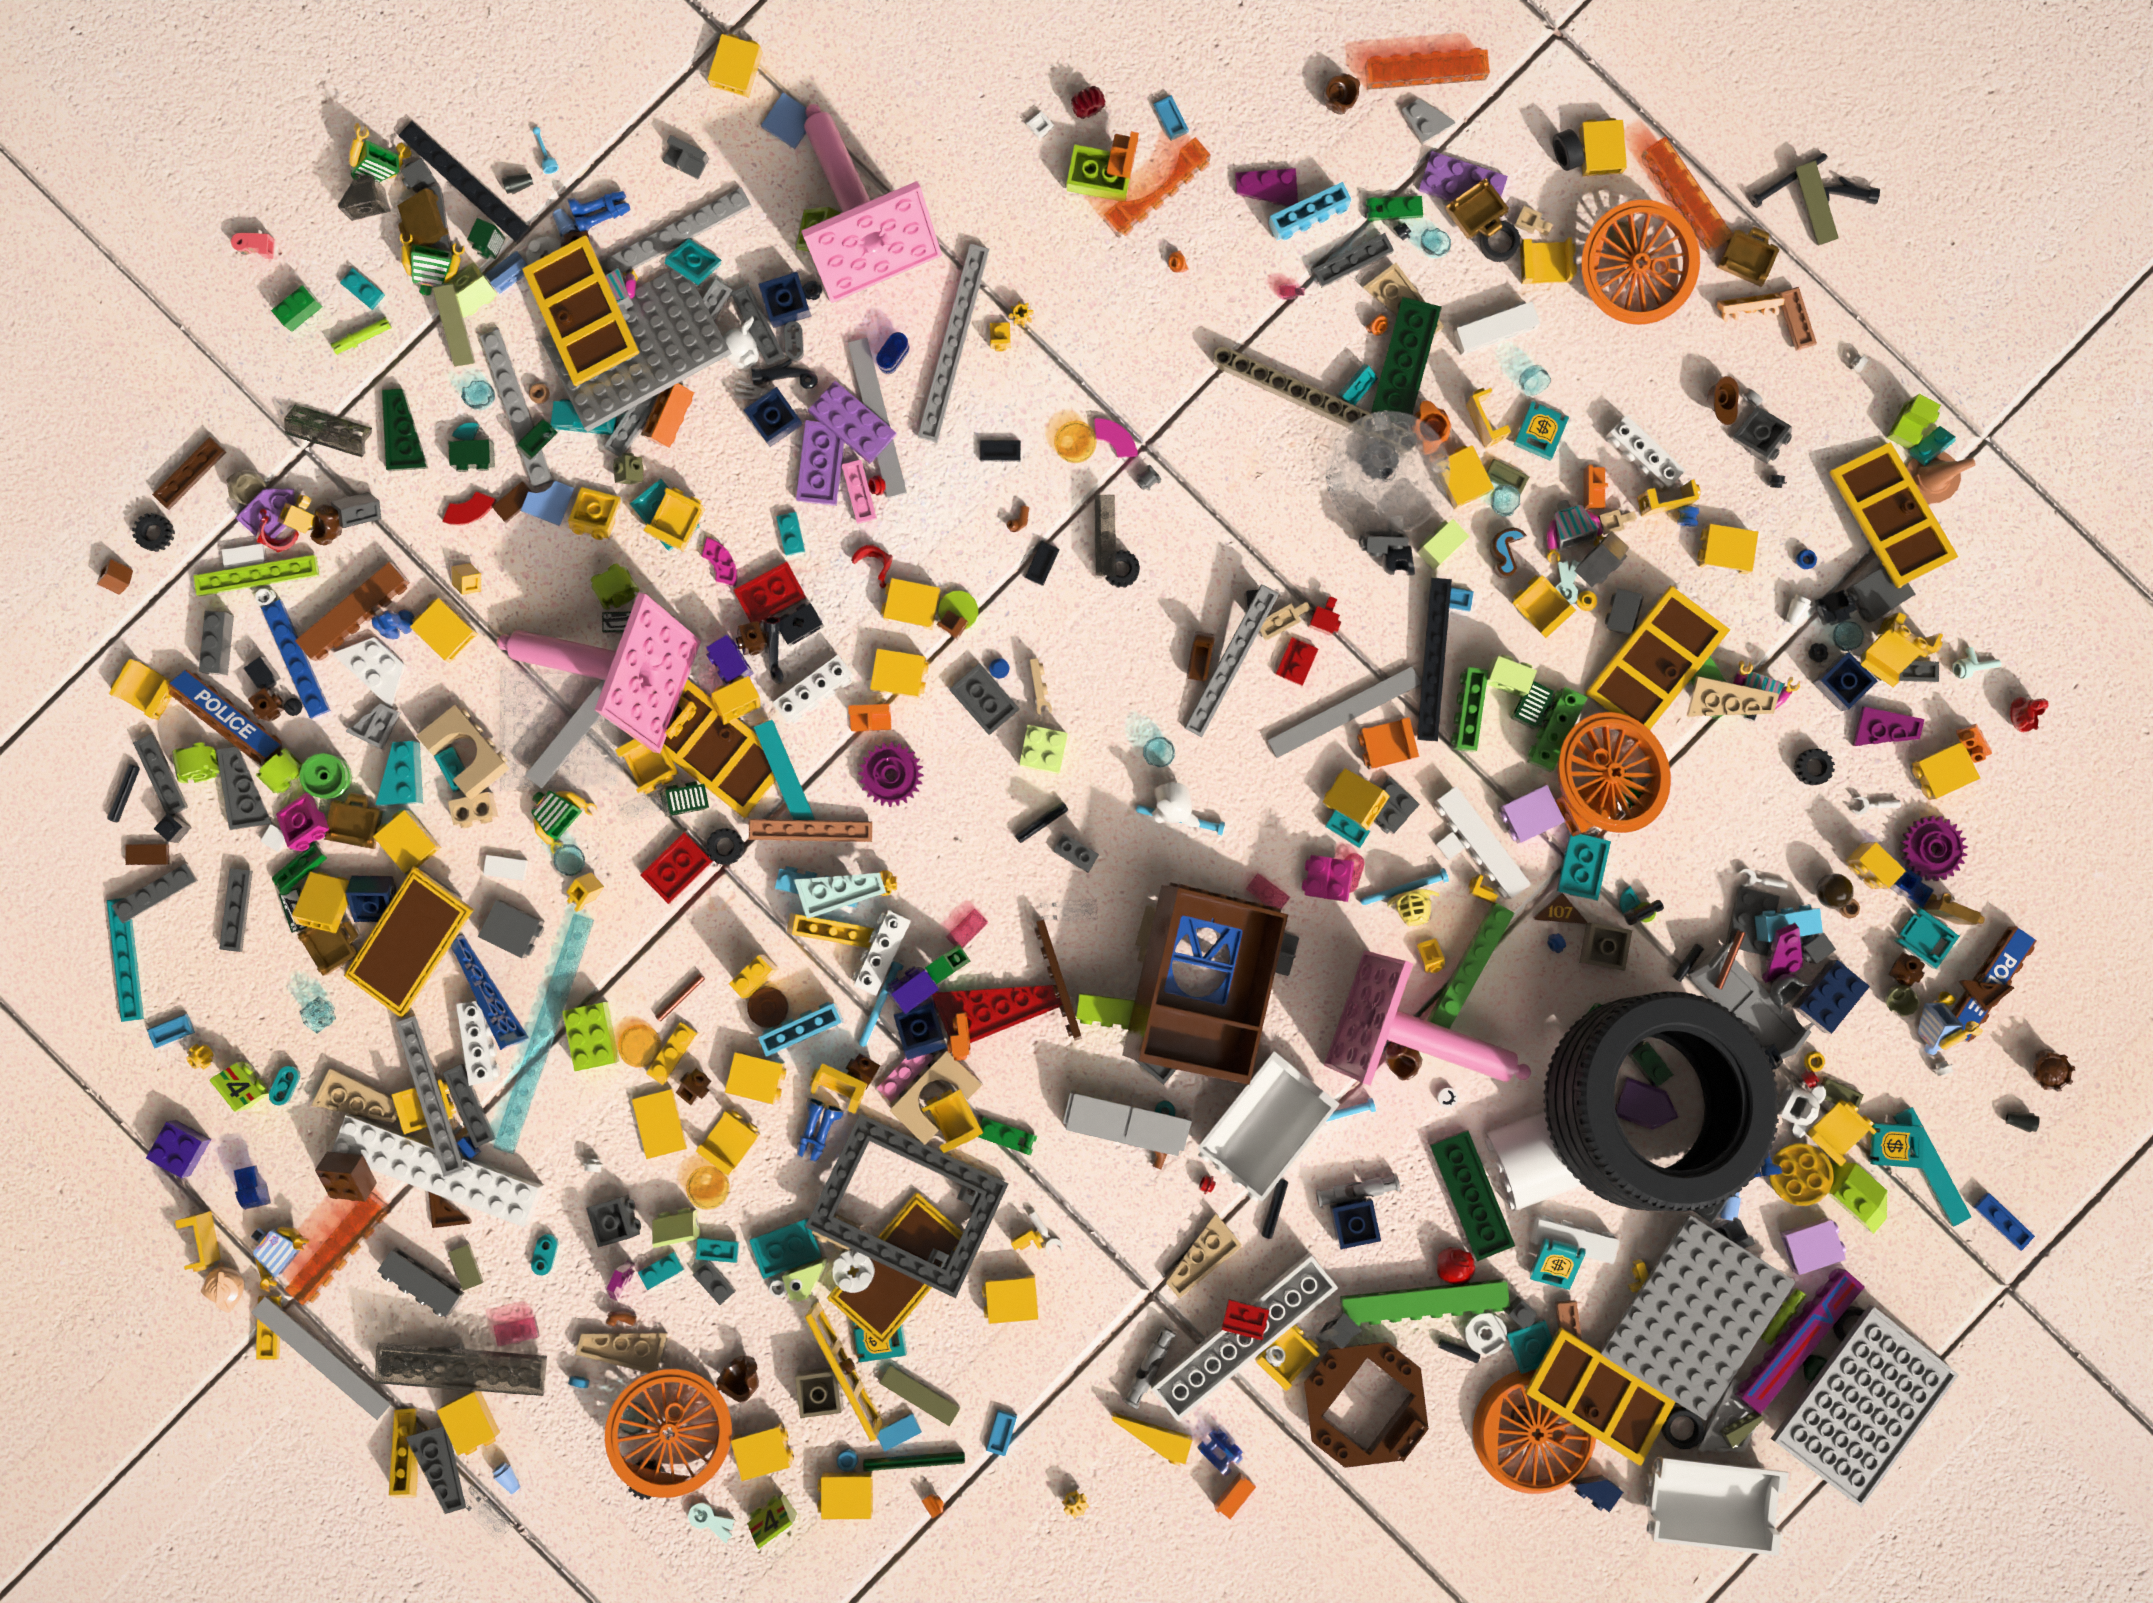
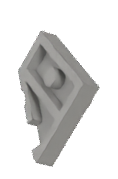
M1417 99L1401 110L1421 145L1456 124L1455 120L1421 99Z
M380 703L371 713L366 714L358 723L349 727L346 733L383 749L401 713Z

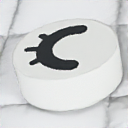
M1445 1087L1438 1092L1437 1100L1442 1107L1453 1108L1457 1105L1459 1096L1454 1089Z

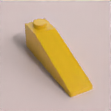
M790 913L786 933L869 948L871 945L869 939L874 928L816 917L807 919L805 915Z
M416 1409L394 1410L389 1496L394 1498L417 1497L418 1462L405 1437L417 1434Z
M1112 1412L1111 1418L1113 1422L1165 1459H1168L1169 1463L1178 1466L1180 1463L1186 1465L1193 1441L1191 1435Z

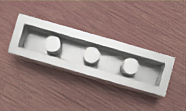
M1522 301L1515 304L1512 309L1502 308L1497 310L1495 315L1489 317L1487 314L1482 315L1470 324L1469 321L1457 325L1458 328H1456L1453 335L1461 356L1535 330L1541 323L1533 301L1528 303Z
M1542 1215V1218L1535 1217L1529 1240L1533 1244L1541 1245L1544 1238L1549 1239L1548 1248H1551L1553 1240L1576 1245L1578 1247L1577 1254L1580 1248H1585V1257L1613 1265L1620 1240L1614 1237V1233L1603 1230L1601 1234L1596 1233L1594 1228L1582 1225V1228L1574 1227V1223L1562 1220V1223L1554 1222L1553 1217Z

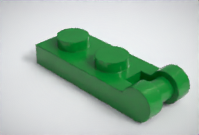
M1422 196L1372 197L1366 199V206L1369 211L1367 213L1368 221L1422 218L1424 215ZM1376 207H1381L1382 212H1377Z
M313 842L307 850L301 852L272 877V881L278 886V891L281 895H287L291 892L294 885L325 861L327 857L320 846Z
M983 1117L980 1126L983 1133L978 1136V1138L1030 1156L1033 1152V1149H1031L1033 1142H1036L1038 1137L1033 1133ZM1020 1137L1026 1139L1024 1146L1018 1144Z

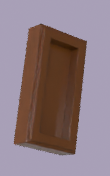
M522 481L494 504L492 508L507 523L521 511L527 493L532 491Z
M169 844L126 845L125 865H169Z

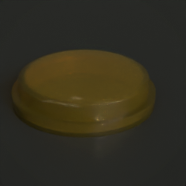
M1070 421L1058 429L1054 445L1056 452L1063 460L1069 463H1081L1088 460L1095 452L1097 438L1094 430L1087 423Z
M642 1024L627 1028L621 1034L618 1041L620 1057L626 1064L636 1068L651 1065L662 1047L658 1033L653 1028Z
M703 1166L696 1169L689 1176L686 1184L687 1196L691 1203L705 1210L714 1209L722 1205L730 1191L727 1175L714 1166Z

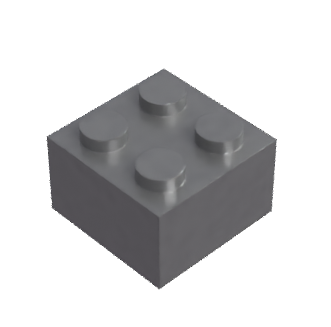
M1611 531L1584 557L1574 571L1591 587L1596 583L1601 585L1609 577L1608 575L1623 563L1627 557L1625 553L1630 547Z

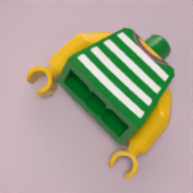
M359 123L354 125V131L357 136L356 139L353 138L349 151L351 177L357 182L364 179L373 184L394 178L404 163L402 160L411 156L409 147H405L402 142L398 143L396 151L399 154H395L368 140L363 142L362 139L369 135L366 125L363 131H360Z
M403 233L400 235V241L403 244L401 247V263L407 275L412 277V282L420 284V294L431 295L433 286L448 283L457 274L461 260L459 256L464 253V246L461 247V252H456V243L451 246V251L412 244L411 248L412 235L410 234L408 242L403 241Z
M548 791L545 795L542 792H537L532 798L536 806L531 811L534 816L535 833L546 844L551 845L550 849L553 854H558L559 852L555 850L554 846L557 844L562 849L565 846L561 841L555 842L553 839L558 840L581 814V807L585 809L587 815L593 816L591 813H588L587 808L594 806L597 809V806L592 803L587 804L585 799L570 791H558L556 793Z

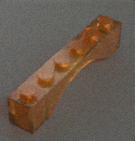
M1194 137L1180 149L1174 171L1159 189L1140 199L1117 202L1103 214V221L1118 238L1122 235L1127 236L1132 232L1135 224L1138 222L1142 223L1149 217L1148 213L1153 209L1155 211L1158 210L1168 196L1172 198L1176 195L1181 185L1184 183L1186 185L1194 179V174L1199 170L1201 172L1210 165L1211 154Z

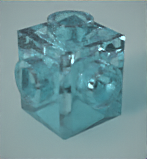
M320 996L310 1001L299 1011L303 1024L316 1034L336 1020L334 1005L329 1000H323Z

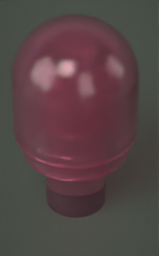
M1285 283L1278 286L1276 293L1282 300L1296 299V296H1305V288H1296V285Z

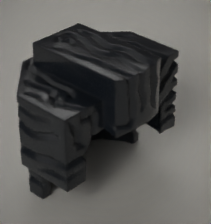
M1844 590L1815 600L1822 625L1830 623L1832 626L1851 618L1849 613L1857 610L1852 595L1847 596Z

